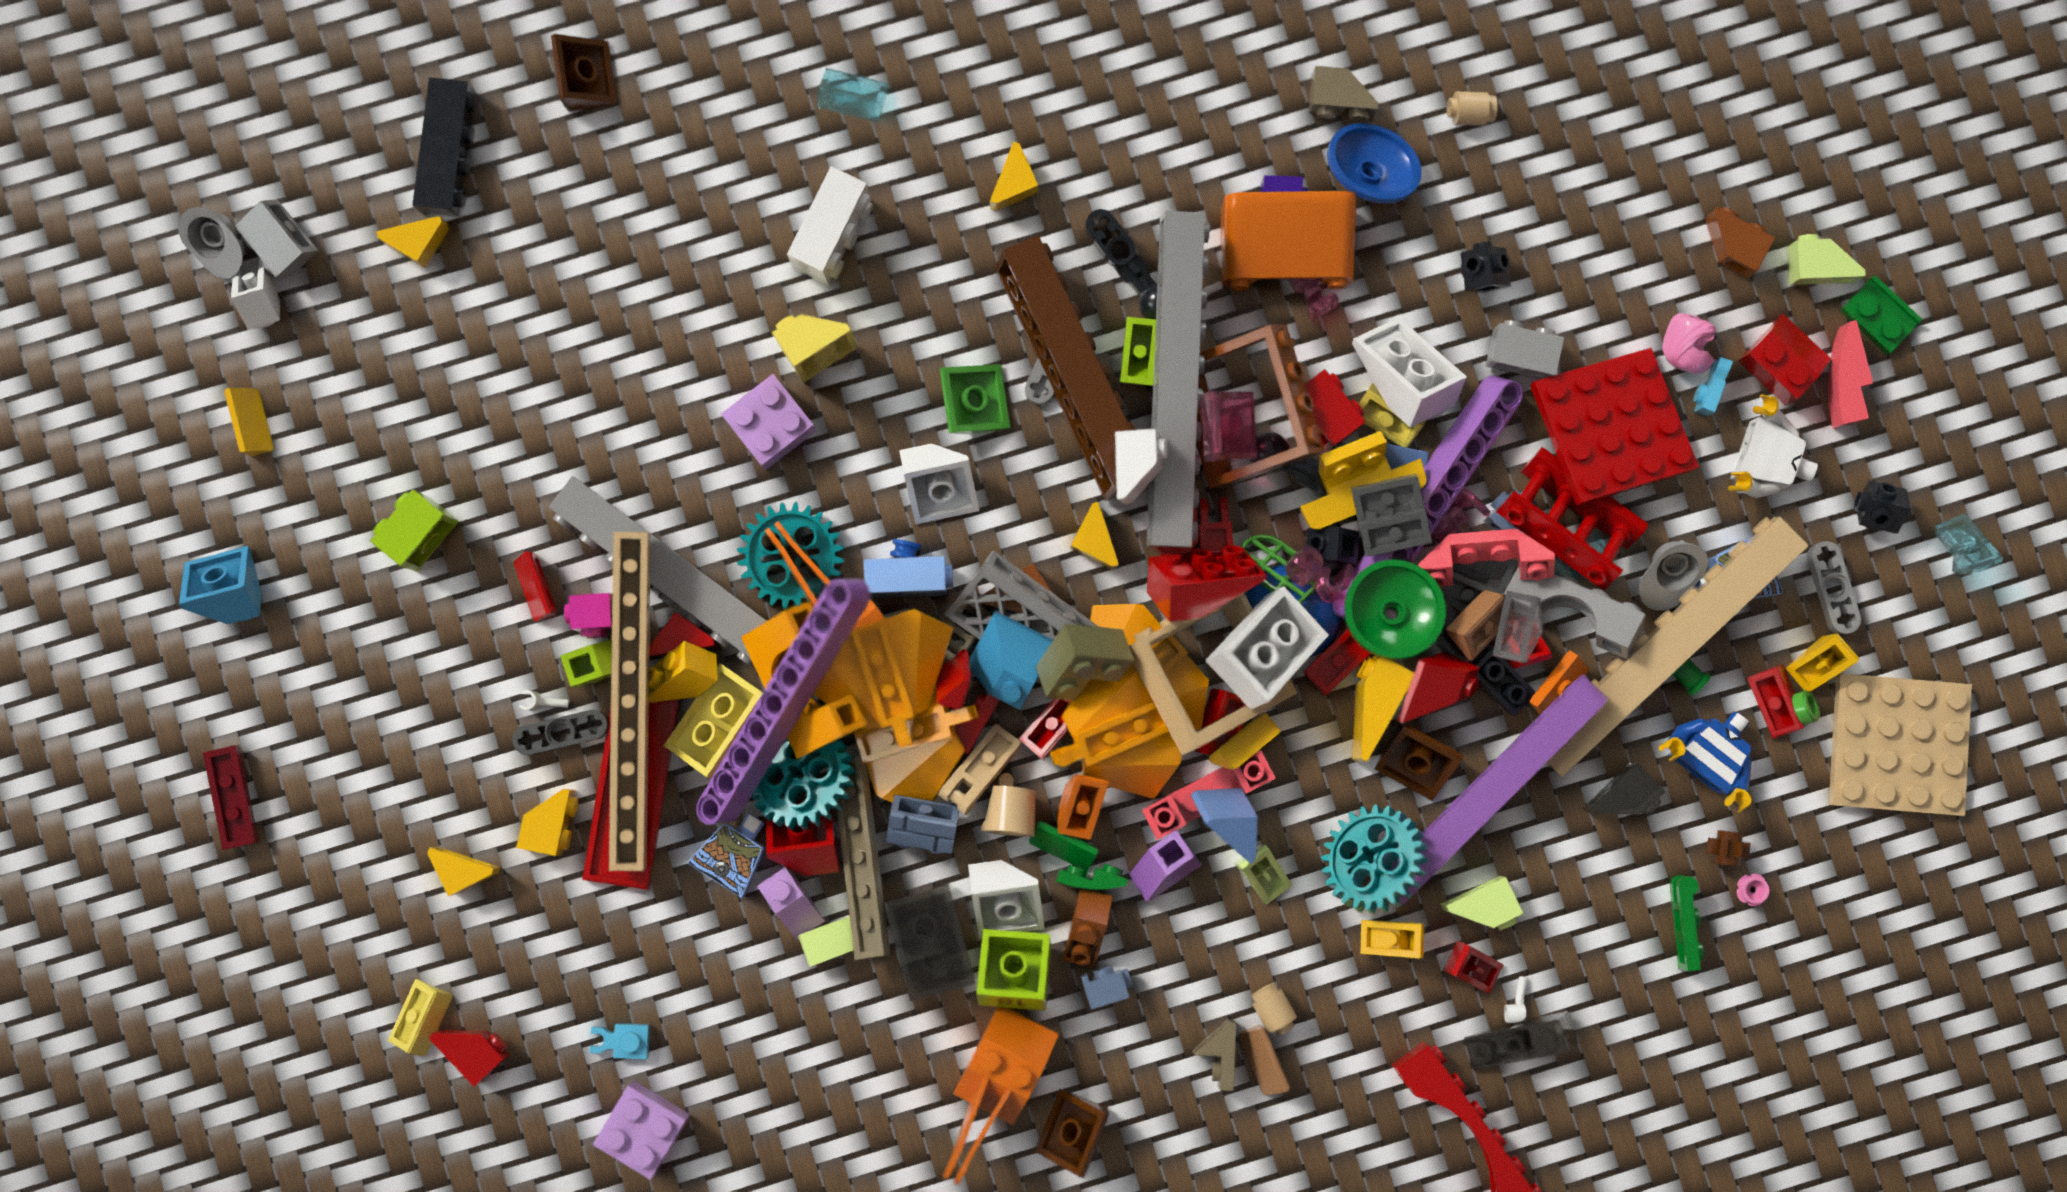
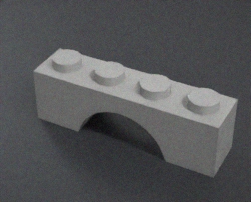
M1518 566L1504 592L1507 607L1534 619L1543 612L1557 607H1567L1580 611L1588 617L1594 626L1596 646L1625 659H1628L1645 624V613L1636 605L1629 602H1623V604L1610 599V596L1599 589L1589 590L1580 586L1579 582L1572 577L1566 575L1559 577L1554 574V578H1545L1540 581L1531 579L1520 580Z

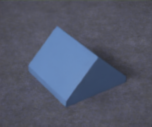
M1242 788L1198 790L1193 792L1191 797L1205 824L1252 864L1256 860L1258 816Z

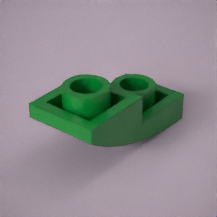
M1104 864L1103 869L1095 867L1091 879L1086 878V870L1068 865L1067 870L1059 869L1056 882L1085 889H1112L1126 886L1128 879L1121 876L1123 870L1108 864Z

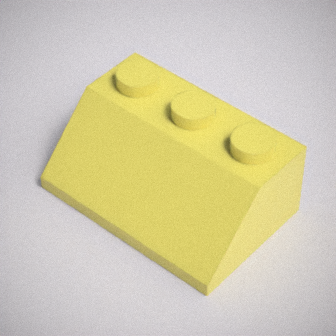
M801 314L796 318L793 315L784 318L776 325L777 330L772 332L781 350L803 383L858 348L848 324Z
M721 663L717 666L718 681L695 698L664 744L667 749L709 779H712L763 691Z

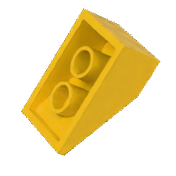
M1378 656L1369 657L1368 660L1364 659L1355 674L1359 680L1355 686L1352 760L1357 763L1367 762L1409 689L1414 672L1391 659Z

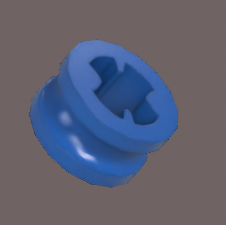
M893 539L892 543L895 545V549L890 551V556L896 558L918 557L916 552L921 549L922 545L906 540Z

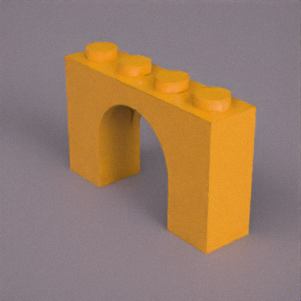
M810 601L783 611L741 636L764 688L767 687L812 612L813 608ZM853 694L828 705H821L810 699L787 738L798 759L867 724Z

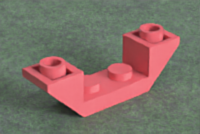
M1518 529L1449 534L1418 566L1427 571L1440 588L1453 586L1452 564H1471L1492 560L1501 562L1508 559H1518L1520 580L1531 579L1540 581L1545 578H1554L1555 555L1552 551Z
M1260 749L1237 769L1232 770L1221 767L1142 809V812L1158 840L1201 816L1191 797L1193 792L1198 790L1242 788L1243 792L1247 794L1276 778Z

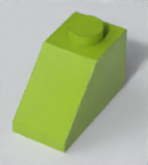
M1127 317L1120 383L1153 386L1156 319Z

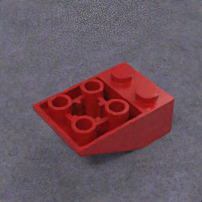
M1228 545L1223 549L1217 550L1200 548L1190 553L1180 554L1164 552L1160 556L1149 557L1147 594L1169 622L1200 619L1265 581L1267 575L1243 547Z

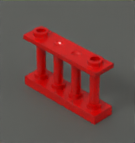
M1541 447L1521 471L1530 478L1522 494L1520 495L1513 491L1500 505L1496 513L1530 538L1552 551L1555 556L1604 591L1623 572V569L1613 563L1621 546L1628 549L1645 533L1649 524L1611 496L1576 506L1559 459ZM1541 487L1557 498L1548 515L1532 504ZM1568 507L1584 518L1575 534L1559 523ZM1595 526L1611 537L1602 554L1586 543Z

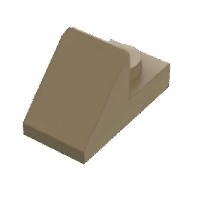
M1226 1019L1192 1051L1194 1055L1218 1056V1061L1212 1062V1081H1218L1217 1086L1223 1091H1234L1236 1022L1232 1019Z

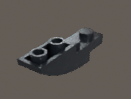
M1445 601V622L1441 633L1435 640L1437 642L1435 645L1442 652L1450 653L1479 667L1480 669L1476 677L1479 679L1478 686L1504 710L1515 717L1528 704L1536 691L1493 647L1487 645L1473 660H1468L1446 630L1459 615Z

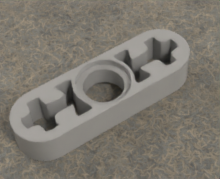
M1830 541L1814 544L1808 550L1807 561L1826 624L1835 634L1853 633L1860 626L1861 615L1841 550L1835 543ZM1822 550L1831 554V558L1827 560V565L1825 561H1819L1817 555L1821 554ZM1836 568L1837 573L1827 574L1822 577L1821 572ZM1830 579L1838 580L1842 586V592L1838 597H1832L1826 591V583ZM1846 601V604L1841 605L1840 608L1839 606L1833 608L1831 606V603ZM1841 612L1843 615L1850 616V621L1846 622V628L1844 624L1837 623V618L1841 617Z

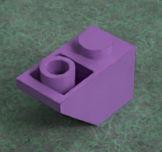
M1175 830L1149 848L1130 872L1129 876L1148 903L1202 864L1186 840Z

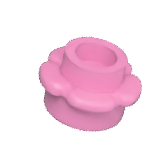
M1759 874L1744 875L1737 883L1739 887L1736 891L1737 897L1741 902H1747L1749 906L1761 905L1769 895V886L1764 877ZM1750 887L1755 888L1754 893L1750 892Z

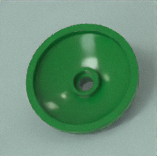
M1384 560L1368 566L1353 580L1345 597L1344 614L1350 633L1365 650L1378 657L1400 660L1411 658L1424 652L1435 642L1444 626L1446 605L1438 583L1423 568L1403 560ZM1391 609L1395 611L1396 619L1387 618L1386 610Z

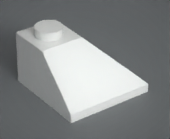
M932 443L899 450L915 525L979 511L968 456Z
M1002 860L968 865L979 939L983 937V929L1016 932L1045 929L1038 879Z

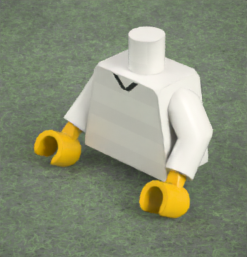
M1763 394L1759 396L1763 399V407H1753V412L1761 414L1763 417H1757L1749 422L1733 472L1730 474V479L1736 481V485L1728 487L1729 491H1740L1753 498L1778 494L1781 489L1792 485L1795 476L1811 481L1817 470V463L1802 458L1806 442L1799 438V432L1779 409L1778 399L1774 396Z

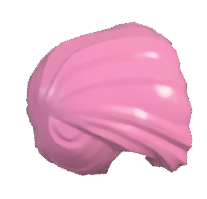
M1685 313L1675 315L1671 319L1663 339L1662 349L1666 360L1681 371L1695 374L1706 372L1715 362L1709 352L1704 351L1706 343L1714 338V333L1716 332L1715 325L1695 315Z

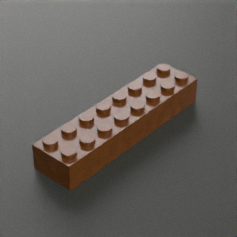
M1039 235L1004 249L995 266V270L1033 351L1046 373V378L1053 388L1054 395L1102 497L1107 502L1117 497L1115 432L1135 431L1136 428L1131 421L1127 422L1122 412L1124 404L1121 396L1117 391H1112L1108 382L1110 379L1109 371L1103 361H1098L1094 350H1096L1094 339L1088 331L1084 332L1080 320H1082L1080 310L1075 302H1070L1065 292L1068 290L1067 283L1060 272L1056 273L1052 264L1054 258L1049 245L1042 243Z

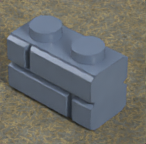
M894 795L886 842L896 844L901 848L916 847L927 849L935 854L943 852L952 854L959 810H957L956 805Z

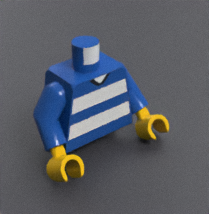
M1733 711L1724 724L1715 718L1706 720L1698 718L1678 725L1668 741L1659 745L1660 751L1666 748L1671 751L1668 754L1671 757L1669 759L1670 762L1675 760L1717 794H1728L1730 791L1731 794L1724 800L1726 806L1729 807L1736 801L1739 805L1738 812L1741 813L1750 805L1751 797L1748 794L1752 759L1749 753L1752 747L1739 737L1749 725V721L1739 713Z

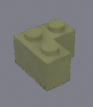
M1065 623L1036 665V669L1046 698L1076 700L1090 679L1119 682L1134 662V658L1123 629Z

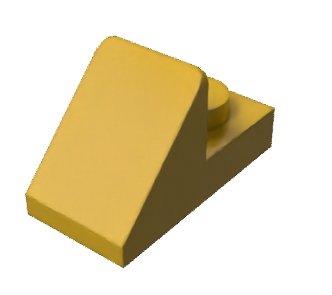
M1361 920L1360 954L1423 958L1424 924L1412 921Z

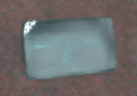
M826 68L818 88L817 106L872 121H879L889 83Z

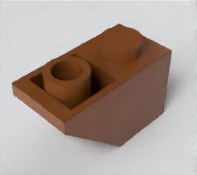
M1716 207L1707 215L1705 221L1718 263L1749 278L1758 271L1775 237L1768 234V230L1757 223L1749 224L1739 218L1738 213L1732 209Z
M1080 888L1063 961L1095 968L1108 923L1112 895Z

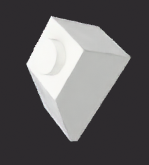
M259 256L243 261L239 272L232 279L231 299L248 330L256 327H268L280 320V300L273 276L263 267Z
M1156 429L1115 432L1117 499L1123 504H1131L1163 469L1162 459H1167L1168 456L1166 438H1162V435Z

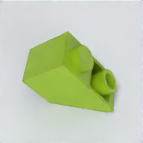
M612 639L560 655L570 687L579 689L612 677Z

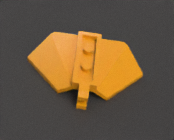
M1143 604L1093 605L1091 609L1090 620L1099 627L1123 629L1128 645L1136 642L1134 635L1149 627H1152L1154 632L1161 629L1159 622ZM1171 635L1150 647L1195 730H1201L1209 679L1190 659L1185 648Z
M912 609L852 629L813 695L828 705L853 694L867 724L862 727L863 730L877 727L883 728L891 725L899 748L912 745L905 720L913 718L914 715L928 709L954 628L918 610Z
M1133 663L1119 682L1090 679L1077 699L1070 700L1062 715V719L1070 731L1075 744L1050 752L1054 765L1064 767L1080 759L1083 775L1108 780L1109 787L1152 799L1157 796L1182 760L1174 739Z
M935 685L928 709L914 715L913 718L905 720L912 745L899 748L891 725L867 730L860 728L855 731L854 736L862 763L867 764L875 794L892 803L894 795L935 801L941 788L966 751L955 732L954 725L979 718L976 706H967L960 710L957 709L949 712L948 707L936 703Z

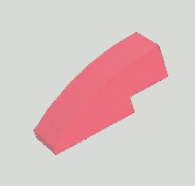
M1855 320L1839 327L1831 352L1827 392L1832 429L1859 423L1869 418L1862 388L1873 384L1858 323Z

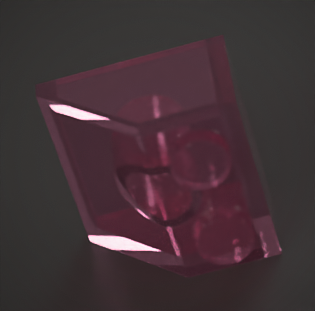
M1214 391L1202 394L1201 417L1203 420L1204 437L1202 446L1205 462L1257 459L1253 392Z

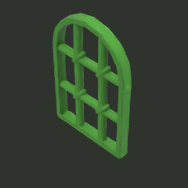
M1252 536L1244 541L1241 546L1245 550L1246 546L1253 543L1267 553L1268 556L1262 561V559L1258 560L1247 552L1263 571L1268 572L1280 581L1276 587L1266 580L1259 584L1271 592L1283 586L1285 588L1288 587L1301 596L1298 600L1300 604L1312 595L1328 576L1326 572L1318 569L1312 562L1305 561V557L1273 536ZM1259 541L1270 542L1277 547L1274 550L1272 548L1269 549ZM1282 549L1298 560L1299 563L1296 566L1294 564L1291 565L1277 555V553ZM1271 559L1273 561L1277 560L1291 571L1286 576H1281L1266 564ZM1305 565L1319 575L1320 578L1315 582L1299 571V569ZM1294 575L1296 577L1299 576L1312 587L1304 593L1290 583L1289 580Z

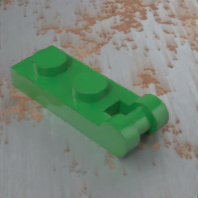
M1677 875L1670 881V894L1678 969L1697 971L1701 970L1700 962L1704 960L1703 946L1700 941L1698 942L1696 929L1700 928V914L1698 909L1694 908L1693 895L1697 893L1699 885L1693 877Z

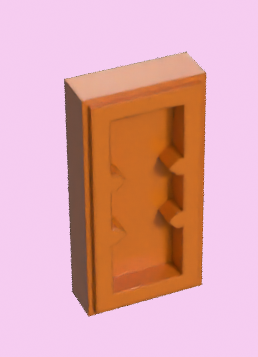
M1569 650L1532 696L1529 702L1539 715L1579 676L1587 674L1589 669L1579 655Z

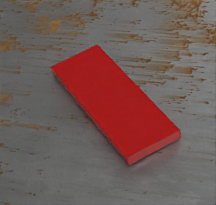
M680 699L649 702L647 867L644 871H609L610 708L582 880L645 890L650 889L672 752L664 744L676 728Z

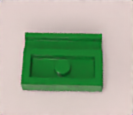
M1876 275L1870 277L1839 310L1849 321L1857 320L1859 330L1886 355L1890 354L1909 335L1913 328L1923 320Z

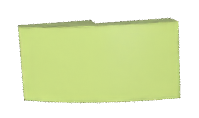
M850 916L798 935L809 967L854 950Z

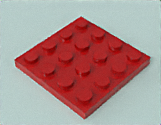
M1652 348L1560 373L1555 377L1550 376L1539 379L1530 385L1576 506L1690 473L1699 468Z

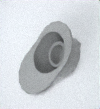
M195 207L185 211L178 222V233L182 243L214 276L225 279L236 275L243 264V252L241 244L237 239V231L233 222L224 214L211 212L205 208Z
M1683 540L1671 541L1660 546L1652 557V565L1644 573L1639 583L1638 592L1641 601L1648 608L1656 611L1668 610L1677 606L1680 603L1678 599L1688 589L1694 587L1706 573L1709 563L1706 552L1700 546Z

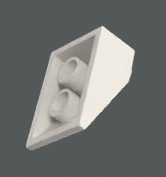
M1396 318L1353 339L1352 345L1387 407L1410 428L1456 405L1467 376L1401 318Z

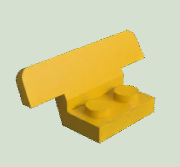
M1382 431L1321 454L1319 456V474L1328 495L1300 506V511L1307 525L1313 529H1321L1356 515L1351 487L1416 473L1420 489L1423 488L1427 478L1421 458L1391 470L1385 457L1387 441Z

